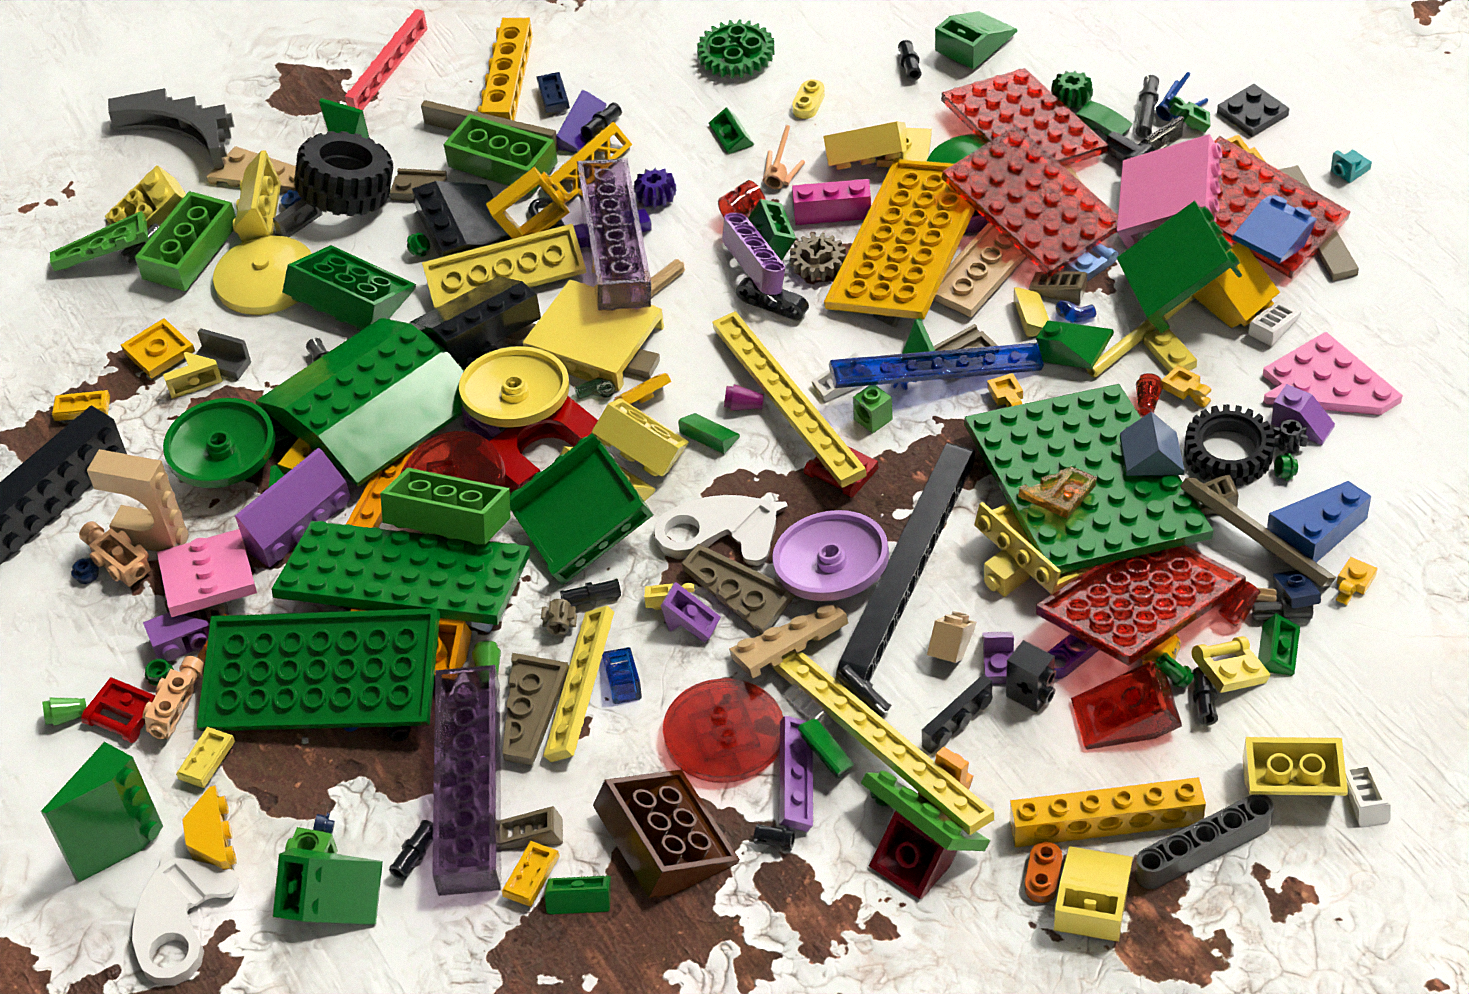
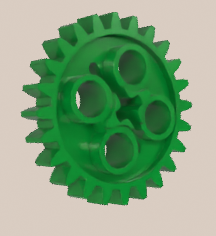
M741 19L735 24L732 20H729L728 25L720 22L719 28L711 26V31H704V36H700V42L697 43V55L700 65H705L706 71L712 69L713 75L721 72L722 78L726 74H730L731 79L734 78L735 74H738L740 78H743L744 73L752 76L753 70L761 72V66L768 67V61H772V55H775L772 33L767 32L766 27L760 28L759 23L752 26L750 20L745 24H742Z

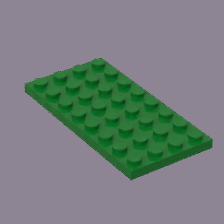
M311 521L271 588L272 596L277 599L368 610L437 608L440 612V618L498 625L529 559L530 547L516 543L488 541L485 545H477L470 541L448 539L445 536Z
M437 608L211 616L196 728L200 731H205L207 727L218 731L430 726L440 612Z

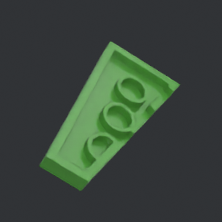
M142 211L137 212L50 252L51 266L54 271L68 269L73 265L148 241L146 217Z
M886 771L865 773L861 781L862 785L946 850L986 851L991 840L978 832L971 835L966 833L960 825L953 822L931 802L899 783L897 778Z

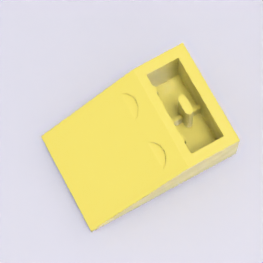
M156 165L124 198L110 209L105 218L111 225L142 211L147 220V229L152 224L161 226L186 193L173 176Z
M1069 846L1055 907L1054 931L1119 942L1133 857Z

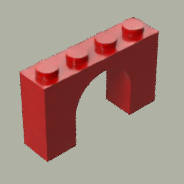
M567 396L563 405L551 416L534 424L507 427L502 433L484 443L477 449L480 466L500 485L509 488L510 493L532 480L535 474L541 472L538 467L522 455V452L528 445L543 438H557L564 440L574 447L580 439L592 433L598 420Z

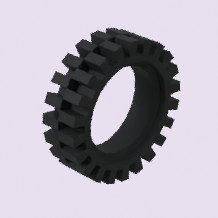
M1223 404V411H1219L1217 405L1212 406L1211 414L1207 409L1201 411L1200 416L1196 414L1192 419V423L1189 422L1187 426L1184 446L1186 463L1188 466L1192 465L1191 471L1194 474L1200 471L1199 478L1204 481L1208 476H1211V480L1221 476L1230 475L1231 479L1234 480L1235 487L1242 485V479L1245 480L1247 485L1253 483V478L1260 479L1263 476V472L1266 473L1272 463L1275 438L1273 429L1270 430V423L1268 421L1263 422V416L1260 414L1253 418L1254 410L1248 408L1245 413H1241L1242 406L1236 405L1235 411H1230V404ZM1234 431L1250 438L1255 445V450L1244 459L1224 460L1211 455L1204 447L1203 442L1212 433Z

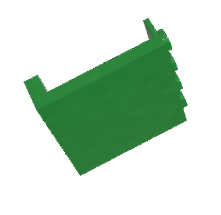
M1195 200L1116 257L1146 317L1160 333L1170 328L1164 316L1229 268L1239 278L1242 276L1237 267L1240 261L1234 252L1230 250L1232 247L1222 235L1223 231L1214 221V216L1206 206L1201 208Z
M593 433L580 439L576 446L567 453L557 457L554 463L545 470L535 474L532 480L520 489L513 491L510 495V510L548 564L547 568L552 576L563 585L654 515L604 444Z

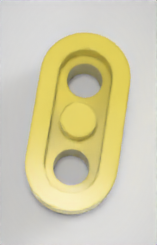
M810 79L801 84L792 102L794 116L800 119H809L816 115L825 96L824 84L822 82Z

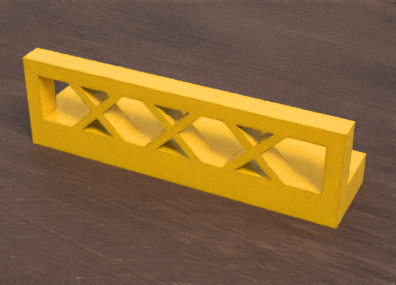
M613 121L549 176L554 183L552 187L555 191L560 189L568 201L571 200L633 144ZM615 135L623 145L620 149L610 148L611 136ZM594 151L605 152L604 163L594 162ZM578 165L589 166L588 177L578 176ZM563 179L573 180V191L569 194L559 183Z

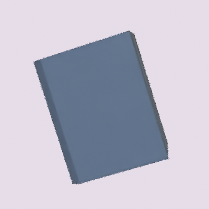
M1152 411L1120 432L1119 437L1126 476L1184 475L1185 470L1177 432Z

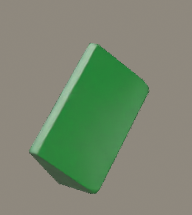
M727 107L709 122L710 127L728 154L754 145V142L737 116Z
M696 413L678 420L679 433L722 454H725L740 437L739 433Z
M1274 614L1262 625L1258 659L1269 673L1292 676L1295 674L1300 626L1278 614Z
M811 719L798 726V734L835 778L839 779L854 766L851 758L817 719Z
M611 876L549 878L545 890L547 913L608 912L611 903Z

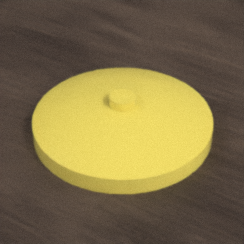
M262 236L244 241L223 255L214 269L213 284L217 296L226 307L248 315L271 314L287 309L297 303L291 296L282 293L287 264L312 253L303 243L284 236Z
M507 347L491 351L473 361L460 378L459 393L464 409L478 421L497 427H520L534 424L555 413L567 399L569 378L564 364L551 353L532 347Z

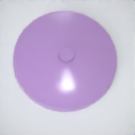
M843 510L820 512L797 521L780 536L773 550L775 574L783 587L796 596L814 601L839 600L862 592L879 579L889 561L888 541L881 526L863 514Z

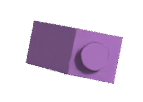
M1286 384L1274 401L1271 425L1280 428L1282 420H1297L1302 427H1307L1306 435L1308 440L1320 445L1324 444L1335 427L1333 420L1311 393Z

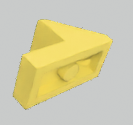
M184 352L188 366L163 374L172 399L223 382L216 360Z

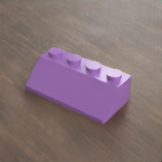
M317 448L235 515L247 552L270 568L278 560L284 558L299 543L311 521L326 522L338 510L347 505L351 500V496L345 479L324 452Z

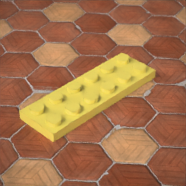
M573 224L422 262L434 309L497 276L523 281L530 288L586 273L585 263Z

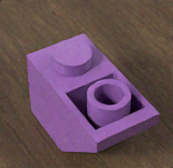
M170 612L143 622L157 659L171 661L195 650L202 649L208 644L210 628L205 620L186 615L171 618Z

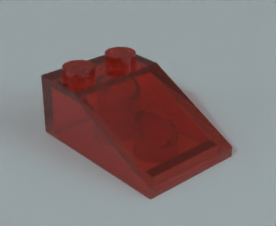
M1153 660L1071 698L1082 741L1087 750L1155 739L1182 727L1168 678Z

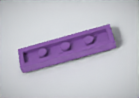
M785 715L780 721L779 825L808 832L813 827V751L798 734V726L807 721Z

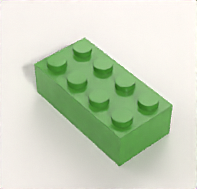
M469 114L443 144L448 167L507 186L513 184L533 167L541 174L546 172L548 175L558 163L553 139ZM537 185L529 193L533 194V192L538 188L539 185Z
M188 191L135 256L142 279L186 291L234 231L233 220L236 218L232 202Z
M412 468L404 470L380 493L382 523L394 525L397 528L418 530L425 534L442 535L448 539L470 541L477 545H485L511 518L509 488Z

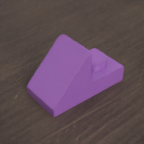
M676 582L673 583L661 604V609L670 632L681 625L702 642L707 641L711 637L721 618L720 615Z
M1012 631L982 632L985 676L992 680V684L1006 683L1007 659L1014 652V635Z

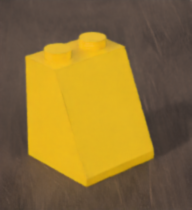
M1236 243L1231 246L1230 250L1234 252L1240 261L1237 267L1242 276L1239 278L1229 268L1192 295L1230 328L1242 324L1243 327L1250 324L1256 317L1255 313L1258 311L1263 312L1274 304L1272 299L1280 293L1250 249L1240 243Z

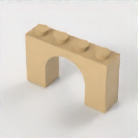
M99 449L87 469L94 489L129 496L139 501L148 509L120 505L109 525L110 529L116 533L121 530L124 531L130 538L132 546L136 547L139 544L147 550L161 551L185 544L188 539V529L183 521L182 513L179 510L162 461Z

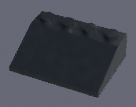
M434 181L412 188L417 212L439 258L512 239L492 217L486 205L494 198L487 184Z
M497 276L409 323L446 349L458 363L536 322L541 318L537 294L523 281Z

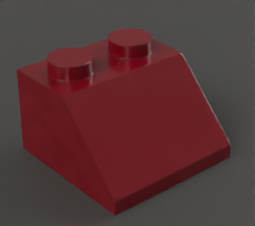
M895 811L869 867L916 898L923 899L949 869L958 850H946Z

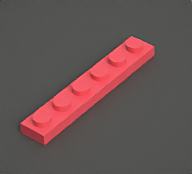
M415 9L401 28L395 32L388 44L383 47L375 60L371 62L367 70L359 77L354 86L346 93L345 101L347 106L364 110L427 31L423 10Z

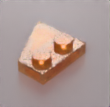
M1071 466L1060 470L1057 474H1050L1041 478L1040 484L1029 488L1026 484L1022 485L1019 488L1018 497L1068 519L1094 489L1097 477Z

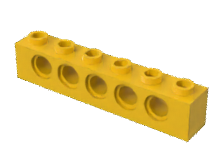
M502 18L500 27L496 28L497 42L493 43L492 46L493 58L489 59L490 72L485 76L486 90H482V106L478 107L479 113L515 121L533 38L530 18Z
M1199 777L1010 800V826L1015 848L1033 846L1041 842L1058 843L1188 827L1204 819L1206 802Z

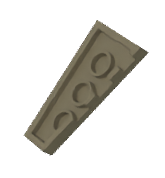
M697 544L682 562L683 571L761 635L771 628L795 598V595L786 590L780 582L700 544Z

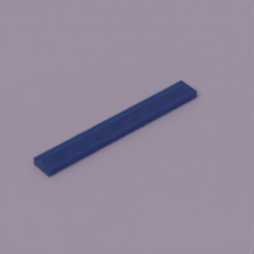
M1038 343L833 359L830 360L828 366L834 388L1041 371L1044 363Z

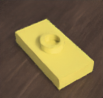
M207 727L176 772L178 779L205 788L235 743L233 735Z

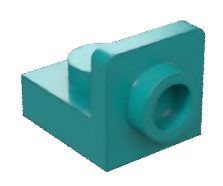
M1354 149L1346 154L1336 150L1333 152L1330 171L1350 184L1371 169L1372 161Z

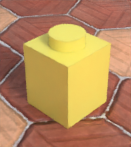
M1001 550L984 563L985 584L990 590L997 591L1003 597H1006L1030 579V575L1005 550Z

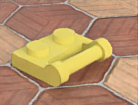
M1245 636L1235 637L1232 641L1211 646L1201 644L1192 648L1193 660L1219 693L1267 683L1271 675L1251 651L1250 643ZM1232 653L1237 656L1219 661H1213L1212 659L1213 657Z

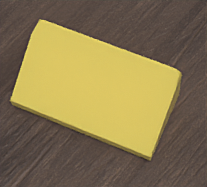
M1015 287L1013 300L1026 337L1038 336L1047 320H1049L1040 293Z

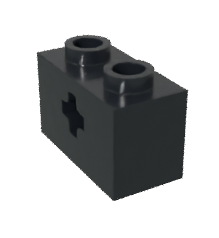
M1023 640L1007 659L1006 697L1036 713L1044 704L1048 705L1056 691L1053 688L1056 670H1054L1055 656Z

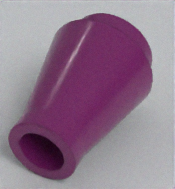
M735 384L733 386H726L724 407L730 408V411L762 410L764 393H758Z

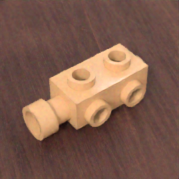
M94 521L87 522L80 529L79 538L90 547L92 553L89 556L99 568L105 567L109 575L116 582L121 580L128 587H131L151 571L147 560L149 558L147 551L139 544L136 547L132 546L130 538L124 531L121 530L116 533L114 530L109 529L104 533V529Z
M186 656L179 667L180 672L170 669L167 677L159 681L156 688V697L153 702L146 704L142 717L145 719L146 732H149L158 739H169L170 735L174 733L176 724L183 711L188 708V702L194 693L193 685L204 673L205 663L194 656Z

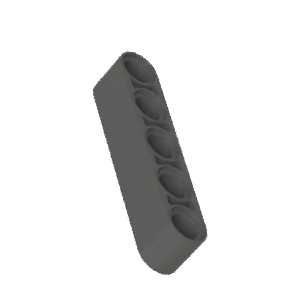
M1250 795L1142 849L1138 853L1136 860L1135 879L1137 883L1146 889L1158 888L1269 831L1274 811L1272 799L1267 795Z

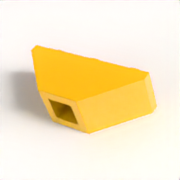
M215 785L210 786L182 819L185 843L192 860L212 864L223 870H232V865L237 864L233 846L228 844V839L233 838L229 820L225 821L224 817L225 814H229L226 797L219 796Z

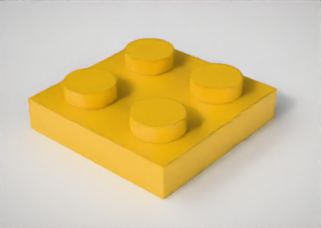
M165 318L121 344L123 352L151 379L185 358L184 352L191 354L195 352L193 344Z

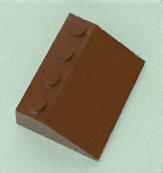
M682 769L605 779L592 805L649 898L676 894L738 864L740 860Z

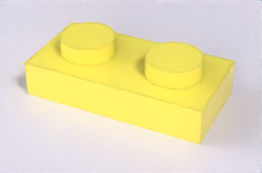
M1169 328L1163 333L1156 330L1144 336L1143 344L1169 373L1177 365L1187 370L1197 367V359Z

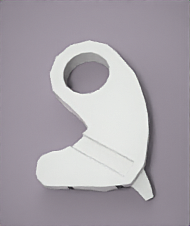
M720 495L690 500L668 510L660 516L654 525L656 545L666 556L675 559H686L697 544L708 548L721 537L730 535L740 544L744 562L748 565L759 566L769 556L772 539L776 530V515L786 510L788 505L786 502L769 503L760 498L741 495ZM679 524H691L699 529L696 537L686 542H675L666 536L672 527Z
M169 851L162 852L160 866L148 881L137 904L132 931V942L137 960L147 979L159 986H175L190 979L200 968L204 949L191 924L188 910L211 898L232 897L239 887V878L234 870H223L215 865L191 859L172 858ZM175 940L183 941L189 945L188 953L181 963L168 968L158 967L153 964V956L161 945Z

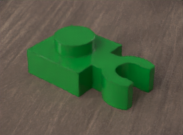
M1174 95L1169 102V105L1172 106L1169 112L1175 116L1183 117L1184 122L1190 128L1206 133L1211 126L1210 112L1190 101L1185 103L1183 99Z

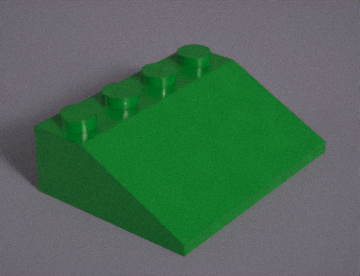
M330 245L287 264L282 293L291 296L297 302H304L312 306L318 312H325L334 316L337 321L351 324L361 331L380 318L389 319L416 289V284Z
M106 742L101 744L41 810L75 880L78 882L143 850L151 840H154L159 835L160 830L163 828L161 819L134 758Z

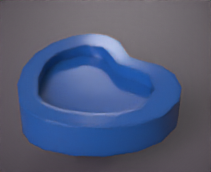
M288 190V193L282 196L281 204L284 208L287 209L302 199L296 190Z

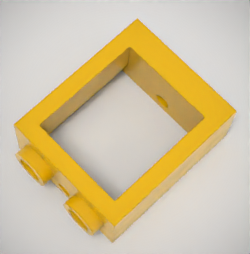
M535 167L486 204L492 217L512 239L546 231L570 213L565 204L568 202L565 194L560 189L555 191L552 187L554 183L547 173L543 172L541 174ZM537 185H540L553 202L522 226H519L505 210Z

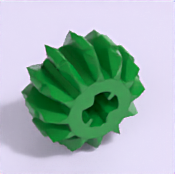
M1065 70L1064 74H1057L1056 79L1051 84L1053 102L1058 103L1059 108L1066 106L1068 110L1074 107L1079 110L1080 106H1085L1092 99L1093 88L1091 78L1086 77L1085 72L1077 73L1076 70L1074 72Z

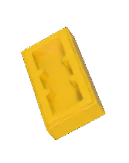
M668 373L658 374L615 397L614 401L621 398L629 404L637 400L639 403H643L654 397V391L672 381Z
M108 390L55 395L52 413L54 421L73 420L91 405L108 415L110 394Z
M530 841L502 889L503 897L531 907L560 857L559 851Z

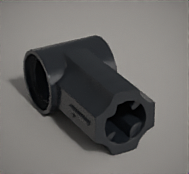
M1115 131L1108 135L1103 148L1104 151L1121 161L1155 151L1149 143L1142 142L1138 145Z

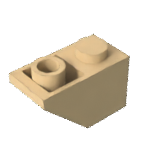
M954 611L951 615L946 614L944 617L935 620L927 655L954 663L962 660L977 622L969 620V615Z

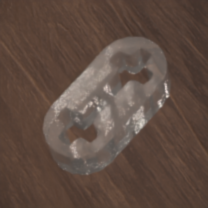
M792 684L782 694L785 700L807 721L817 719L824 728L832 722L827 712L797 685Z

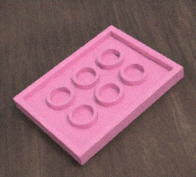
M239 529L208 538H196L190 543L157 552L171 618L257 593Z

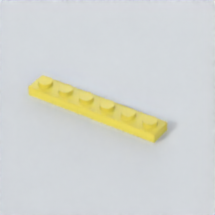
M608 605L585 612L543 755L550 762L574 756L577 748V742L614 616V611Z

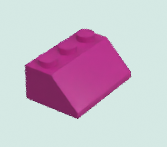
M869 179L792 185L795 225L864 220L871 207Z

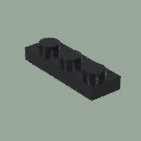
M984 674L980 676L921 729L922 748L932 754L939 746H945L952 734L959 728L966 727L974 714L980 709L984 710L987 708L993 698L992 680Z

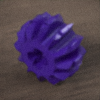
M655 167L651 171L645 169L644 174H637V179L633 185L638 203H643L645 208L653 206L656 209L659 205L665 207L667 202H673L677 191L672 173H667L665 168L657 170Z

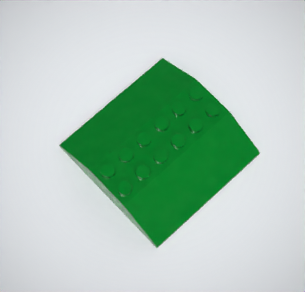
M380 318L255 401L256 405L261 407L298 439L300 437L310 445L313 451L317 448L321 449L340 473L356 486H360L462 415L461 407L463 405L460 399L459 382L464 371L446 349L412 324Z

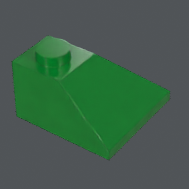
M323 98L319 100L327 132L341 133L343 131L353 135L355 133L360 134L364 138L369 137L363 110Z
M1047 320L1036 340L1043 363L1092 369L1113 336L1114 331L1108 328Z

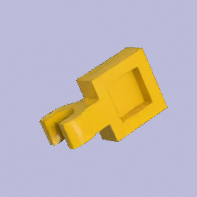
M1179 365L1161 380L1162 389L1183 400L1189 395L1198 406L1203 408L1211 402V399L1206 397L1211 392V388L1200 383L1199 375Z
M1013 373L987 380V389L997 406L1006 404L1007 407L1022 404L1020 399H1023V389Z
M1350 556L1337 578V584H1340L1338 588L1340 593L1336 601L1347 605L1355 592L1364 595L1375 579L1378 568Z

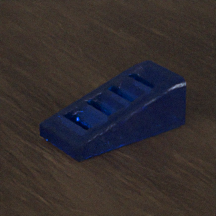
M626 647L603 652L602 659L613 703L620 704L640 700L642 698L640 679L631 648Z

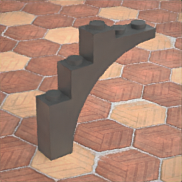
M165 88L108 99V113L114 132L133 129H154L181 134L196 141L206 149L212 159L214 169L224 167L223 157H227L226 138H232L231 128L235 127L232 113H227L225 104L203 108L202 105H197L195 96L173 100L172 97L167 96Z

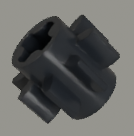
M1282 420L1280 428H1273L1274 447H1278L1284 454H1298L1300 446H1307V427H1302L1297 420Z

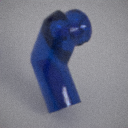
M1062 300L1055 306L1057 314L1070 323H1077L1096 317V309L1093 304L1080 308L1070 301Z

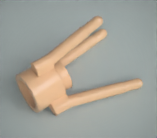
M789 125L785 126L773 165V152L769 150L767 153L765 174L762 180L772 189H780L783 187V184L789 186L791 179L805 164V160H801L787 175L785 165L780 163L790 130Z

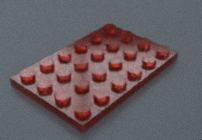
M1026 68L1017 69L1006 74L996 75L989 79L976 81L972 84L942 92L941 101L1020 179L1029 178L1107 153L1108 144L1065 104L1058 100L1055 95H1052V92Z
M1017 125L942 172L941 179L1049 277L1076 260L1081 254L1086 253L1117 232L1118 215Z
M1219 136L1214 141V143L1220 145L1222 150V158H1219L1221 175L1218 176L1220 193L1217 195L1220 210L1216 215V223L1223 231L1222 235L1228 242L1233 245L1238 243L1232 240L1233 234L1261 200L1268 196H1280L1287 200L1288 205L1294 208H1304L1311 213L1310 216L1317 219L1304 248L1280 264L1250 249L1255 258L1292 279L1317 253L1327 239L1349 219L1351 211Z
M1183 545L1097 565L1036 604V615L1129 666L1245 587L1246 576Z

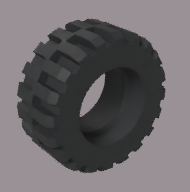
M334 131L327 132L326 134L319 133L314 137L308 138L298 149L294 186L299 196L304 201L306 200L308 205L313 208L316 206L322 212L326 213L328 211L332 212L333 215L339 216L340 214H346L347 216H354L355 214L360 216L366 215L369 211L374 212L387 202L390 195L394 165L388 151L380 143L376 144L369 137L364 138L360 134L355 133L353 135L343 131L341 133H335Z

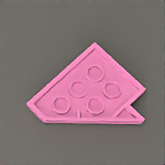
M1327 332L1322 333L1263 368V376L1276 386V388L1264 394L1263 402L1268 405L1274 404L1275 399L1286 384L1311 393L1324 410L1382 415L1402 402L1403 395Z

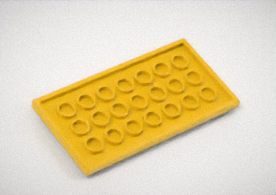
M894 159L824 300L825 308L913 319L921 318L924 320L991 177L990 167Z

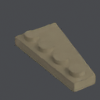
M512 653V669L509 678L510 690L507 700L508 712L507 721H505L502 754L504 761L533 766L565 683L569 665L568 662Z

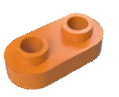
M1038 843L1032 848L1025 879V893L1029 899L1037 903L1049 902L1057 894L1062 867V851L1054 843ZM1043 854H1049V855H1051V856H1050V857H1043L1042 855H1043ZM1041 880L1045 881L1046 883L1038 884L1037 881Z

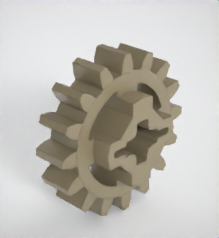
M811 233V238L809 239L802 236L801 243L795 241L794 248H790V266L794 268V273L801 272V278L803 279L811 276V281H814L816 277H820L824 281L826 275L832 278L835 277L834 271L839 272L846 258V248L842 247V241H835L833 235L825 238V233H821L820 237H816L814 233Z

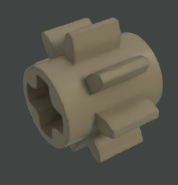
M564 599L550 601L549 608L542 607L541 610L542 627H547V631L553 635L568 633L569 626L576 627V607H571V604Z

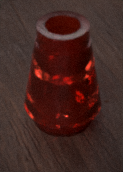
M1145 373L1136 381L1137 412L1142 416L1147 415L1151 411L1154 413L1163 389L1161 378L1158 375Z
M1246 581L1244 585L1220 603L1222 607L1218 610V613L1226 621L1237 627L1240 622H1245L1261 591L1252 583Z

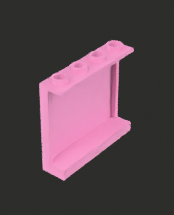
M1210 134L1123 160L1117 233L1127 249L1137 243L1138 233L1159 227L1194 200L1201 208L1206 206L1216 222V215L1220 210L1217 195L1220 193L1218 176L1221 175L1219 158H1222V150L1218 143H1214Z

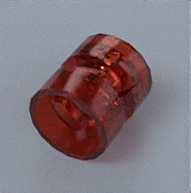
M747 180L737 186L734 191L731 190L718 199V208L723 218L728 213H740L748 218L759 200L766 199L759 186L753 181Z

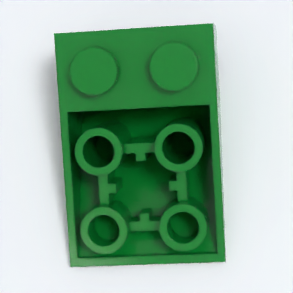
M981 11L951 15L935 28V51L974 70L1016 34L1018 29Z
M290 848L280 853L273 917L302 922L376 924L383 861L300 848Z

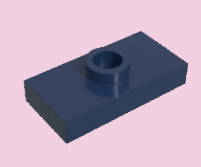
M560 72L536 76L546 113L570 108Z
M1293 570L1273 574L1274 585L1292 608L1321 603V593L1311 580L1299 571Z

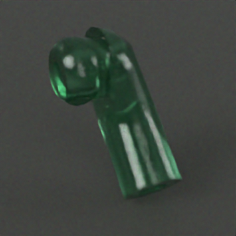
M596 378L574 387L579 399L589 395L608 398L615 393L614 384L602 378Z

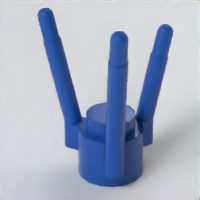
M1186 72L1180 81H1174L1161 103L1156 107V114L1163 121L1168 122L1173 118L1176 121L1181 119V116H1175L1169 112V109L1172 107L1169 105V102L1186 83L1191 75L1190 72ZM1204 98L1194 104L1202 106L1208 102V98Z

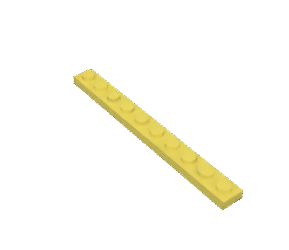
M734 311L712 321L714 331L838 484L843 488L866 477V468L738 313Z
M802 651L799 653L788 652L781 656L783 662L773 667L778 674L953 822L960 825L966 833L971 835L994 821V811Z

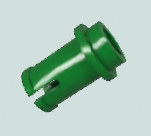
M1165 652L1156 659L1161 665L1154 663V668L1172 680L1173 686L1186 688L1192 682L1194 675L1191 673L1190 667L1182 666Z

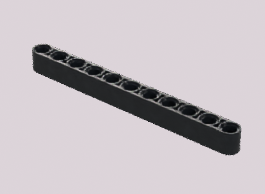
M951 443L945 445L888 561L886 569L881 575L840 658L836 675L840 672L850 680L841 670L848 664L865 682L871 681L972 470L975 461V450Z

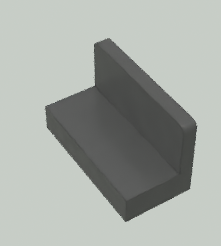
M301 199L273 218V233L276 236L291 237L322 216V211L316 206L313 208L308 205L306 200Z
M200 328L197 334L201 347L195 355L216 360L221 376L239 380L251 364L245 341Z

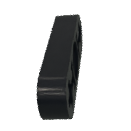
M749 277L744 278L736 288V294L743 302L793 320L802 319L809 309L807 300L801 295L782 289V292L776 295L762 293ZM768 296H771L772 298H774V299L776 300V302L773 301L772 299H770Z

